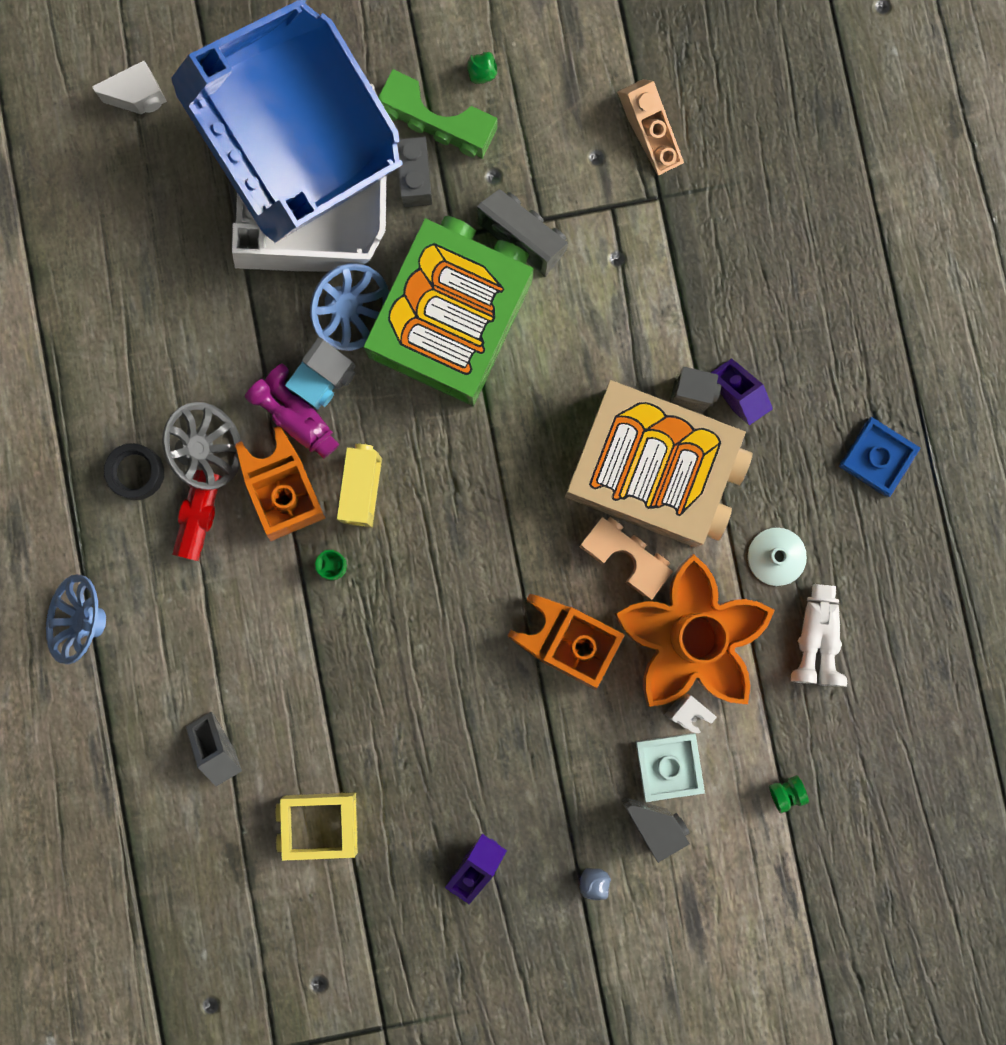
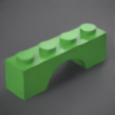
M392 69L378 97L392 121L399 119L408 123V127L418 133L425 131L433 135V138L441 144L449 145L450 143L459 147L463 154L469 157H475L476 155L483 159L497 130V118L473 106H470L463 113L451 117L432 113L424 106L420 99L419 81Z

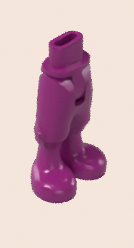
M281 363L270 372L265 380L260 379L253 384L246 392L244 398L250 404L261 406L270 412L273 422L278 427H281L296 441L308 448L311 453L316 451L325 459L340 444L332 437L333 431L329 429L321 416L305 400L297 395H293L285 386L289 369ZM271 395L281 401L284 406L279 405Z

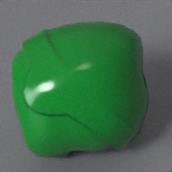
M483 52V54L471 55L469 57L467 71L472 83L484 84L495 79L497 64L491 52Z

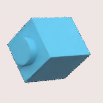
M303 362L285 385L292 393L301 397L316 410L321 405L325 407L334 396V392H332L334 389L333 384L307 367Z

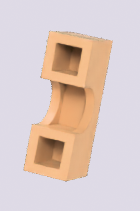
M602 517L579 547L601 564H604L612 553L623 552L627 554L633 561V572L625 583L647 600H652L673 573L668 568L670 562L658 553L654 556L645 550L647 545L635 535H632L631 538L621 531L624 527L613 518L609 517L606 520Z

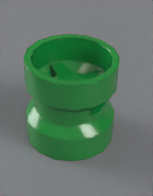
M325 550L317 557L315 566L318 574L323 578L338 580L346 573L347 561L338 551Z
M798 775L788 778V781L783 784L777 782L769 785L773 802L780 814L789 811L790 807L794 805L803 806L809 803L806 789Z

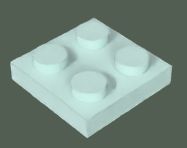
M695 733L636 741L645 802L705 793Z

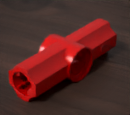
M196 470L193 480L206 483L204 471ZM214 474L215 481L220 480L221 476ZM190 486L188 498L183 501L179 511L178 523L180 527L172 555L199 561L206 532L211 529L214 521V502L218 488L202 490Z

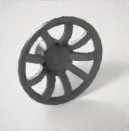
M193 402L177 408L170 415L163 430V451L168 465L181 481L196 489L211 490L226 485L238 472L240 462L236 443L241 441L240 435L232 420L222 410L211 404ZM203 410L202 422L196 430L195 419L190 411ZM213 414L217 416L223 422V424L219 428H217L216 430L207 435L206 431L208 430V427L211 422V417ZM181 415H183L187 422V433L173 426ZM229 430L234 445H213L212 441ZM170 434L180 439L176 443L175 451L172 452L169 443ZM219 452L234 453L232 465L230 466L227 462L213 454ZM175 458H177L183 465L188 466V469L185 472V474L179 469V467L175 463ZM208 463L221 468L226 475L220 480L215 481L213 470ZM197 465L204 471L206 483L192 479L197 470Z

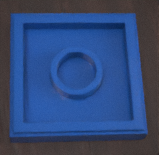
M869 417L838 467L888 498L894 492L919 452L920 447L873 417Z

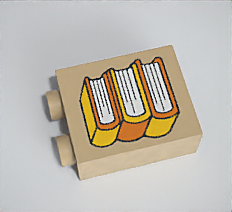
M610 380L565 498L695 548L703 545L706 537L717 541L721 539L732 512L731 507L720 503L727 481L738 486L741 485L750 466L753 453L740 448L746 431Z

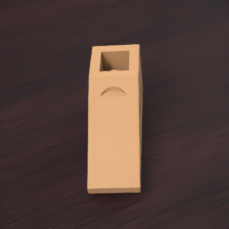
M642 79L618 91L626 116L657 175H661L683 164L684 161L654 81Z

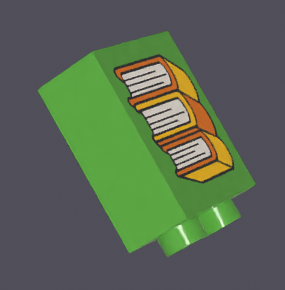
M444 216L440 225L425 218L368 336L364 349L369 359L474 407L532 284L534 268L526 265L529 257L528 253L512 243L498 240L494 249H491L472 240L476 233L474 228L457 218Z

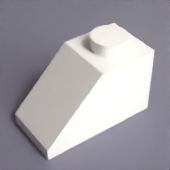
M145 61L92 86L103 103L139 114L154 112L161 107V104L167 102Z

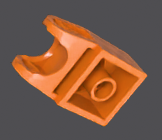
M278 426L274 428L276 449L267 458H255L245 448L242 441L236 443L245 485L270 541L326 519L299 456L282 428ZM284 495L292 499L287 505L278 504L282 502L281 497Z
M529 594L527 602L543 614L546 621L544 628L535 635L517 633L511 630L507 636L544 664L597 690L625 634L573 607ZM584 642L590 645L588 649L592 650V653L580 656L578 654L579 650L575 649V646L577 644L582 646Z

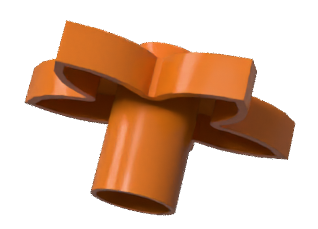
M693 554L678 567L672 578L669 588L670 606L654 601H644L629 605L615 613L621 628L633 641L642 646L656 649V653L647 664L644 673L643 689L647 706L664 705L681 698L689 691L696 678L702 687L714 697L730 703L748 705L750 694L749 672L742 658L735 652V648L747 645L757 639L768 627L775 611L774 609L760 602L747 599L730 600L718 604V587L715 578L708 567Z

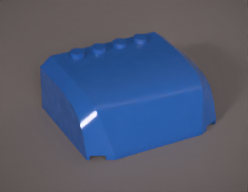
M297 0L190 53L171 77L180 103L262 233L274 243L341 205L403 165L402 160H399L397 144L399 143L397 128L333 21L323 13L319 15L306 5L305 2L307 0Z

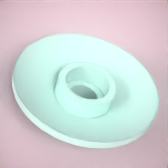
M770 528L762 531L752 540L748 549V564L752 573L757 579L768 585L783 586L795 581L801 575L806 565L807 557L803 542L795 533L784 528ZM776 551H781L784 554L783 561L778 562L775 559Z

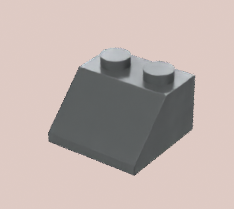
M627 797L621 800L658 863L690 844L686 838V835L690 834L677 813L672 815L667 808Z

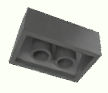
M500 189L477 206L478 225L497 240L507 241L527 252L529 255L527 263L546 277L567 251L568 242L565 241L567 239L560 230L556 228L551 230L543 223V218L534 210L528 212L520 205L521 201L511 192L506 194Z

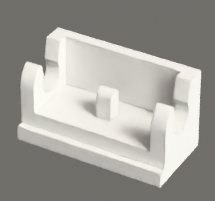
M686 693L677 699L664 714L668 719L675 723L678 722L682 727L693 733L701 732L698 727L692 724V722L697 720L695 716L711 724L717 718L694 697Z

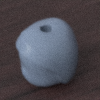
M586 868L581 874L579 886L583 897L591 900L607 899L611 882L609 874L602 869Z

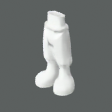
M812 585V597L807 598L808 603L802 634L798 639L803 657L799 668L791 673V682L847 687V678L836 671L834 660L835 655L839 653L842 646L840 641L839 600L835 599L836 586ZM820 649L821 664L817 682L815 658L817 650Z

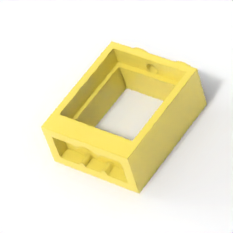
M355 444V448L347 447L337 520L343 524L373 527L382 458L371 445Z
M356 793L285 795L280 799V803L276 804V821L281 822V834H277L276 848L277 852H282V861L355 858L357 855ZM341 804L342 847L292 849L291 806Z

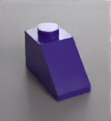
M732 358L711 372L719 375L717 384H721L720 393L733 412L748 425H751L773 409L764 384Z
M481 834L445 888L470 904L494 876L507 850L498 845L493 839H489L484 834Z

